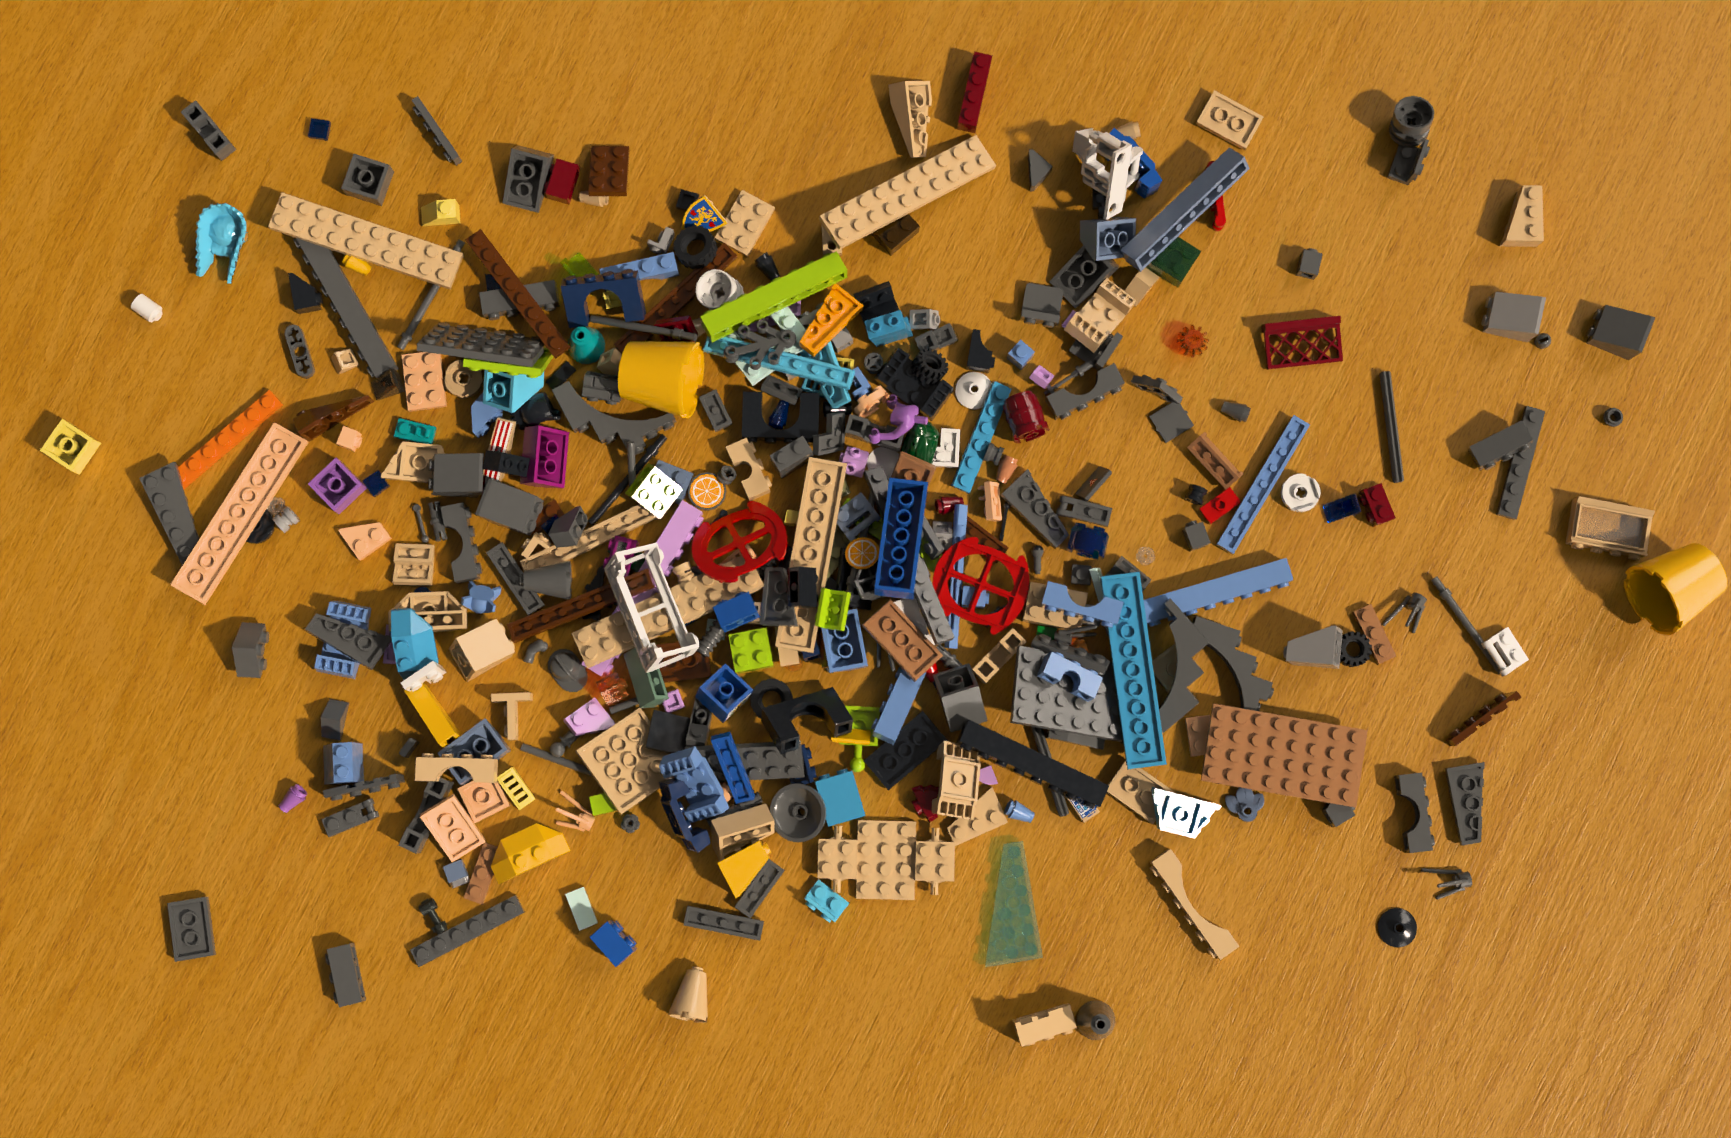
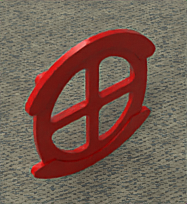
M748 501V509L731 513L712 524L708 522L702 523L696 531L692 542V555L698 569L709 578L720 583H733L738 581V576L761 567L775 557L777 560H783L787 550V533L782 520L772 509L759 502ZM744 519H752L763 522L765 526L747 536L740 537L733 523ZM726 527L733 538V542L713 552H708L707 547L712 536L717 531ZM770 534L771 541L767 549L758 558L752 559L745 544ZM735 549H739L745 560V564L736 567L720 566L713 562L714 559Z
M977 537L966 538L952 545L941 556L934 570L932 585L945 616L953 613L967 621L991 626L990 633L995 635L1008 627L1024 607L1030 584L1028 564L1023 555H1020L1016 561L997 549L978 544L979 540ZM981 554L987 558L978 579L957 572L953 568L954 564L965 556ZM993 561H1000L1010 572L1014 584L1012 591L1009 592L987 583L986 579ZM950 577L975 587L967 609L960 607L952 598L948 589V579ZM983 590L1008 600L1007 605L996 613L987 615L975 613V607Z

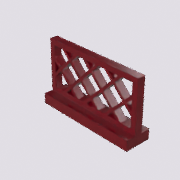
M1341 316L1262 324L1267 370L1343 361L1340 333ZM1329 328H1335L1336 336L1332 341L1323 335ZM1311 330L1319 335L1313 343L1305 338V335ZM1293 332L1300 337L1295 345L1286 340L1288 335ZM1276 334L1282 340L1274 347L1269 343V335ZM1321 337L1329 343L1323 352L1315 346ZM1302 339L1310 345L1305 353L1296 348ZM1283 341L1291 347L1286 356L1277 350ZM1333 346L1337 350L1338 358L1331 359L1325 353ZM1312 348L1321 354L1315 361L1306 356ZM1293 350L1302 356L1296 363L1288 359ZM1275 352L1283 358L1278 365L1271 364V356Z

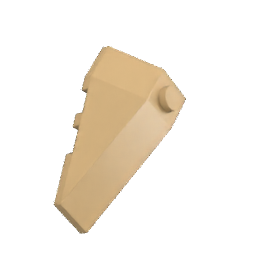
M903 81L889 84L890 103L910 157H926L928 142L926 126L927 123H930L928 107L932 105L930 81Z

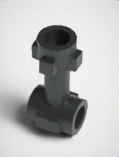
M427 898L422 901L421 905L418 906L423 916L429 915L434 924L433 932L439 935L448 929L446 921L441 922L435 912V909L438 908L435 900Z

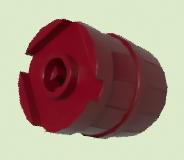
M1032 391L1020 392L1005 399L1003 405L1004 413L1012 432L1011 436L1014 443H1021L1020 439H1026V442L1037 439L1046 434L1045 430H1050L1047 421H1045L1042 407Z

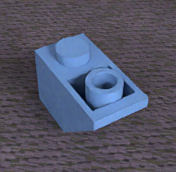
M483 393L471 405L472 432L478 438L481 435L485 436L490 430L489 426L494 421L496 422L497 417H502L503 410L483 404Z

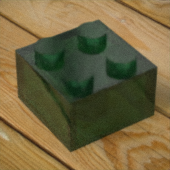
M1177 237L1147 265V268L1178 288L1201 251L1180 237Z

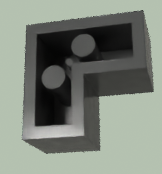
M242 622L232 646L237 677L260 678L263 670H266L267 660L264 659L263 655L264 646L269 642V632H266L265 624Z

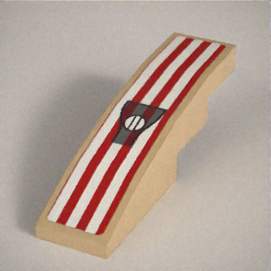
M497 417L489 451L511 453L517 421ZM484 469L483 488L480 495H483L489 478L502 483L505 473Z

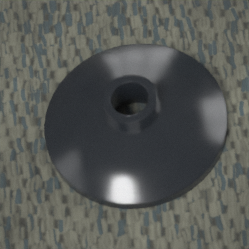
M1392 908L1381 915L1378 921V933L1387 945L1404 947L1414 940L1417 933V924L1412 914L1401 908ZM1398 924L1402 926V930L1400 932L1396 930V926Z

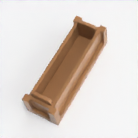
M1204 432L1187 448L1217 481L1227 489L1244 473L1236 469Z

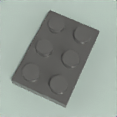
M209 897L167 903L175 962L216 955Z

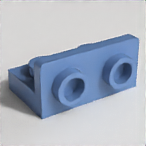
M858 366L853 369L855 370V375L852 381L857 389L852 393L856 402L861 396L865 394L868 396L872 392L869 382Z

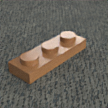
M1372 604L1352 612L1362 634L1366 635L1365 638H1369V644H1372L1370 651H1372L1377 665L1396 657Z
M486 842L483 844L464 895L465 899L479 904L484 903L494 876L491 864L498 848L497 846Z

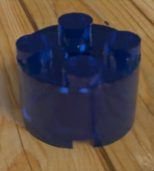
M1075 523V526L1071 529L1067 551L1071 553L1073 550L1078 551L1077 555L1086 558L1098 559L1100 556L1101 559H1104L1109 535L1105 532L1104 528L1094 526L1091 529L1086 528L1085 524Z

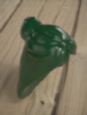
M928 422L927 425L915 423L905 437L899 456L903 451L932 464L939 438L937 428L931 422Z

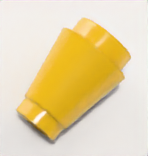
M345 255L342 261L346 268L365 276L372 269V266L366 261Z

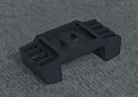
M895 348L874 377V380L890 393L895 394L905 404L916 405L920 414L933 421L953 393V387L943 379L934 385H931V383L926 384V380L920 381L921 377H916V372L913 373L910 355L900 348Z

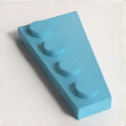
M831 341L814 357L805 350L800 352L802 357L839 366ZM818 382L821 386V391L832 408L837 409L851 401L847 389Z

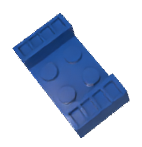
M1115 128L1109 133L1120 141L1128 142L1132 145V148L1139 147L1130 136H1124ZM1143 151L1138 168L1139 177L1141 178L1134 191L1145 199L1158 191L1163 180L1155 170V163Z

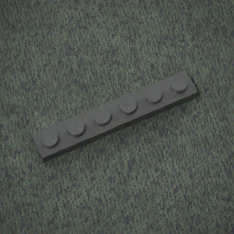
M1530 406L1524 408L1521 421H1523L1533 438V443L1530 445L1531 448L1523 453L1518 451L1511 458L1496 513L1498 516L1512 520L1517 519L1545 414L1544 410Z
M517 895L410 949L418 967H421L525 913Z

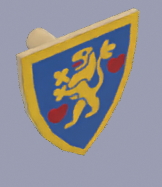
M703 195L695 200L686 210L682 229L684 230L686 227H692L693 225H700L703 228H707L710 232L728 224V222L716 209L713 202L706 195Z

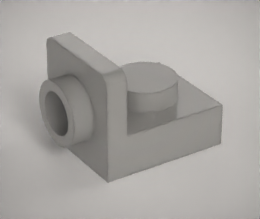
M666 227L664 231H661L658 237L659 243L648 239L647 245L650 251L658 255L660 253L666 254L675 236L674 230Z
M932 309L910 310L911 329H938L940 323L939 311Z
M933 521V531L944 547V550L949 549L952 544V522Z

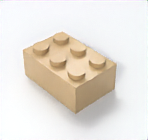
M1030 582L1022 622L1061 630L1081 627L1082 616L1075 615V617L1063 615L1064 611L1056 609V612L1045 610V606H1042V601L1047 585ZM1067 589L1072 601L1079 606L1085 607L1088 593Z

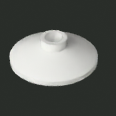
M969 372L963 375L958 380L955 388L957 400L968 409L982 408L992 385L991 381L987 376L979 372ZM973 386H976L978 388V391L972 392L971 388Z

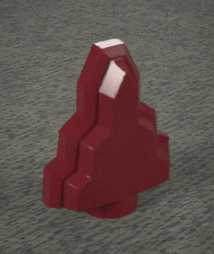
M919 785L911 788L915 796V800L911 802L917 814H924L929 823L938 818V814L932 813V800L938 798L939 786L928 785L923 787Z

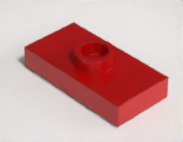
M1229 487L1198 510L1210 525L1240 504L1241 501L1231 487Z

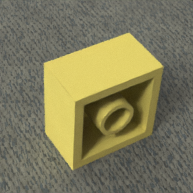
M62 419L40 451L70 471L80 475L101 443L70 422Z

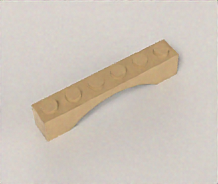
M1171 849L1165 850L1150 861L1152 865L1150 870L1155 877L1159 876L1162 879V887L1167 893L1171 892L1174 897L1172 901L1176 907L1183 909L1186 914L1184 918L1188 924L1195 926L1197 929L1195 934L1201 942L1205 941L1209 946L1207 951L1212 958L1216 957L1221 960L1240 947L1228 930L1209 923L1192 907L1183 887L1182 864Z

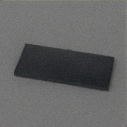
M566 361L546 383L554 389L566 382L576 369Z

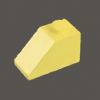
M456 199L436 200L421 207L422 226L460 224V208Z

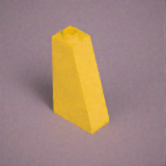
M424 682L422 687L416 691H404L440 746L445 748L462 735Z

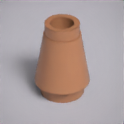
M1004 454L1003 458H1000L995 480L1006 484L1018 466L1016 465L1018 460Z

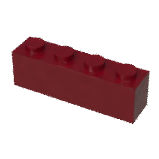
M974 51L957 130L976 133L993 55Z

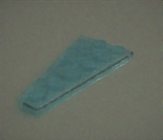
M1023 841L1003 844L985 967L1043 958Z

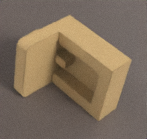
M535 532L532 538H527L521 546L524 549L521 555L528 559L537 544L549 549L552 542L549 541L550 538L547 535Z

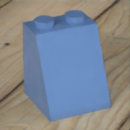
M344 742L323 746L324 785L364 781L363 744Z

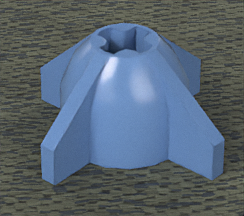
M469 581V596L462 597L461 604L479 614L495 612L496 605L493 601L501 594V587L491 589L490 587L476 585L473 581Z

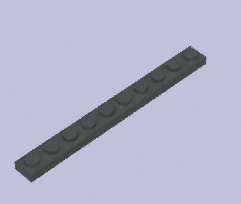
M881 466L867 470L863 475L870 491L873 493L876 506L884 521L889 481ZM919 554L914 596L935 645L951 641L955 637Z

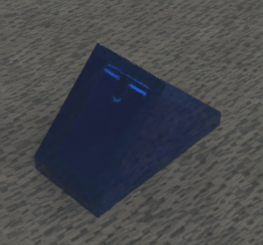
M1356 493L1322 505L1328 523L1356 516L1361 512Z

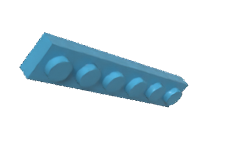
M996 381L992 383L951 484L952 487L967 494L970 493L1003 412L1004 401L1009 397L1011 388Z

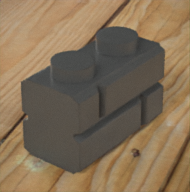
M587 371L584 375L582 396L587 397L589 401L601 399L606 400L605 403L616 405L617 402L620 403L622 398L618 391V376Z

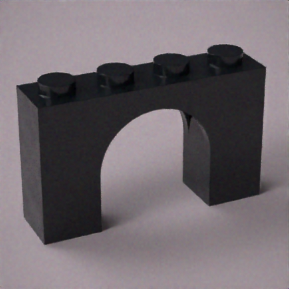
M743 391L742 439L747 438L748 442L757 443V440H765V443L775 444L776 441H784L785 444H789L803 436L808 445H812L813 435L819 434V393H800V414L798 420L788 429L776 430L768 426L763 420L762 392Z
M833 687L762 708L761 721L780 754L799 749L800 735L791 721L801 715H813L822 719L834 738L852 732L853 718Z

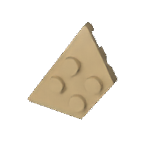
M402 442L390 463L382 472L381 479L428 483L429 478H432V471H429V459H432L434 454H445L442 446Z

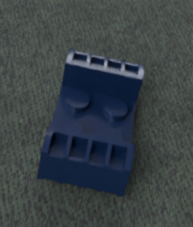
M674 778L658 782L662 794L660 802L675 836L681 838L687 849L697 853L710 844L709 834L706 829L699 827L692 829L689 820L684 818V808L681 802H677L678 798L690 793L689 788L684 781Z

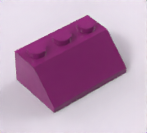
M539 425L525 427L522 457L530 458L527 477L520 476V484L561 489L565 487L569 432Z

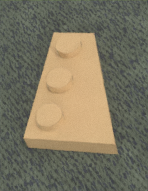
M993 787L977 800L973 820L957 818L947 828L952 841L955 842V846L1008 823Z

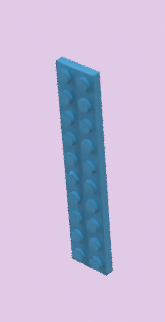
M1140 572L1101 576L1103 598L1108 597L1124 602L1118 625H1113L1112 628L1107 627L1127 770L1167 765Z

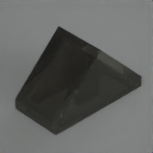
M389 369L371 382L376 400L405 392L400 375L395 369Z

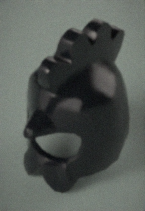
M545 392L534 394L519 409L510 413V415H513L511 420L517 421L516 424H519L520 430H525V427L541 426L540 423L544 421L561 419L560 411L553 408Z

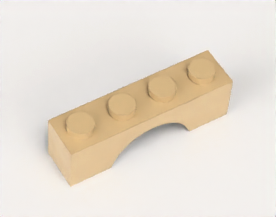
M422 753V757H416L415 781L438 782L441 775L447 769L459 766L471 774L474 782L497 783L498 759H493V755H481V759L473 758V755L461 754V758H453V754H442L441 758L434 757V754Z

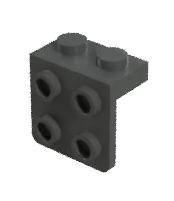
M1028 283L1025 289L1020 320L1032 325L1040 323L1048 328L1058 326L1063 290L1061 288Z

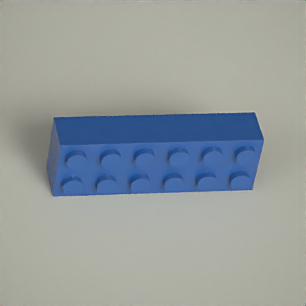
M889 478L874 588L875 595L914 599L928 482Z

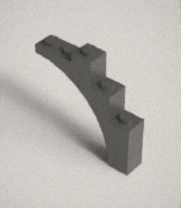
M569 381L552 389L575 433L585 432L592 425L602 444H610L617 439V436H620L627 449V442L633 441L635 443V455L644 451L646 444L643 439H652L658 435L657 432L663 429L664 431L669 430L677 422L674 415L670 413L648 420L614 418L599 412L587 404L576 393Z
M1198 616L1194 617L1192 623L1209 642L1206 646L1215 651L1232 673L1238 687L1241 708L1259 711L1261 704L1258 702H1265L1271 699L1273 695V682L1251 675L1257 669L1258 662H1255L1257 657L1235 649V647L1240 645L1242 637L1239 635L1241 631Z

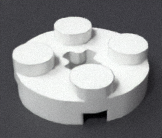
M1295 474L1289 477L1282 485L1281 498L1285 506L1290 511L1306 512L1312 509L1318 502L1321 494L1317 481L1306 476V474ZM1298 488H1300L1301 491L1305 490L1306 494L1303 495V498H1300V496L1296 495V492H1298Z

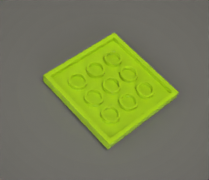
M546 349L533 367L471 358L463 359V367H469V370L472 371L485 369L490 373H499L501 371L507 372L508 375L512 376L525 374L529 378H537L542 375L549 365L553 355Z

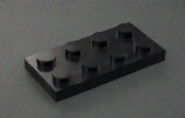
M922 711L900 730L894 745L885 742L868 756L864 762L887 790H890L935 752L943 741L948 740Z

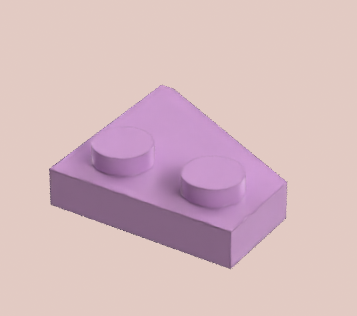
M593 698L564 719L565 724L575 736L584 735L585 733H598L615 725V722L596 698Z

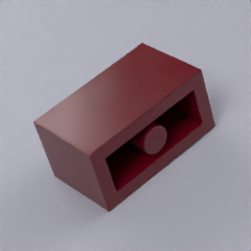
M556 159L555 164L553 163L550 168V180L546 182L544 192H546L545 194L548 199L570 205L581 171L578 164Z

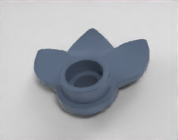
M1238 788L1236 796H1225V803L1229 811L1238 814L1242 821L1251 822L1256 818L1257 811L1263 807L1264 796L1262 793L1254 795L1251 789ZM1249 809L1251 814H1245L1244 810Z

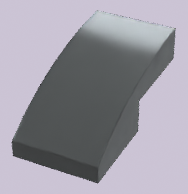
M951 323L914 338L920 351L924 348L927 350L931 348L932 352L958 341Z

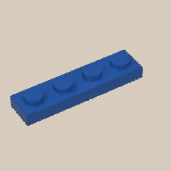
M726 732L711 736V743L735 803L754 800V791L731 733Z

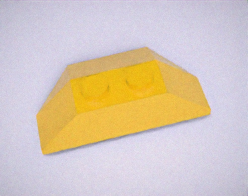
M536 823L500 840L491 869L498 884H501L570 852L563 833Z

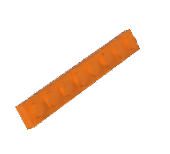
M268 390L178 467L183 489L187 488L283 406L271 390Z

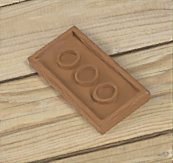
M891 599L862 624V627L914 682L943 656Z

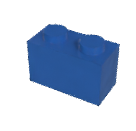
M749 591L746 593L740 592L734 598L722 600L713 607L724 632L760 618Z

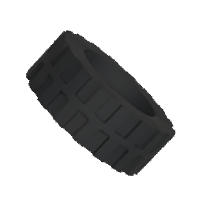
M700 225L686 227V229L680 231V234L676 236V240L673 243L675 255L686 268L701 269V267H706L716 256L717 243L707 228H703ZM697 239L703 241L704 249L700 253L690 255L687 252V246L690 242Z
M767 679L755 686L750 702L751 708L759 718L762 719V708H765L762 698L766 692L776 691L781 696V702L793 699L789 687L784 682L777 679Z

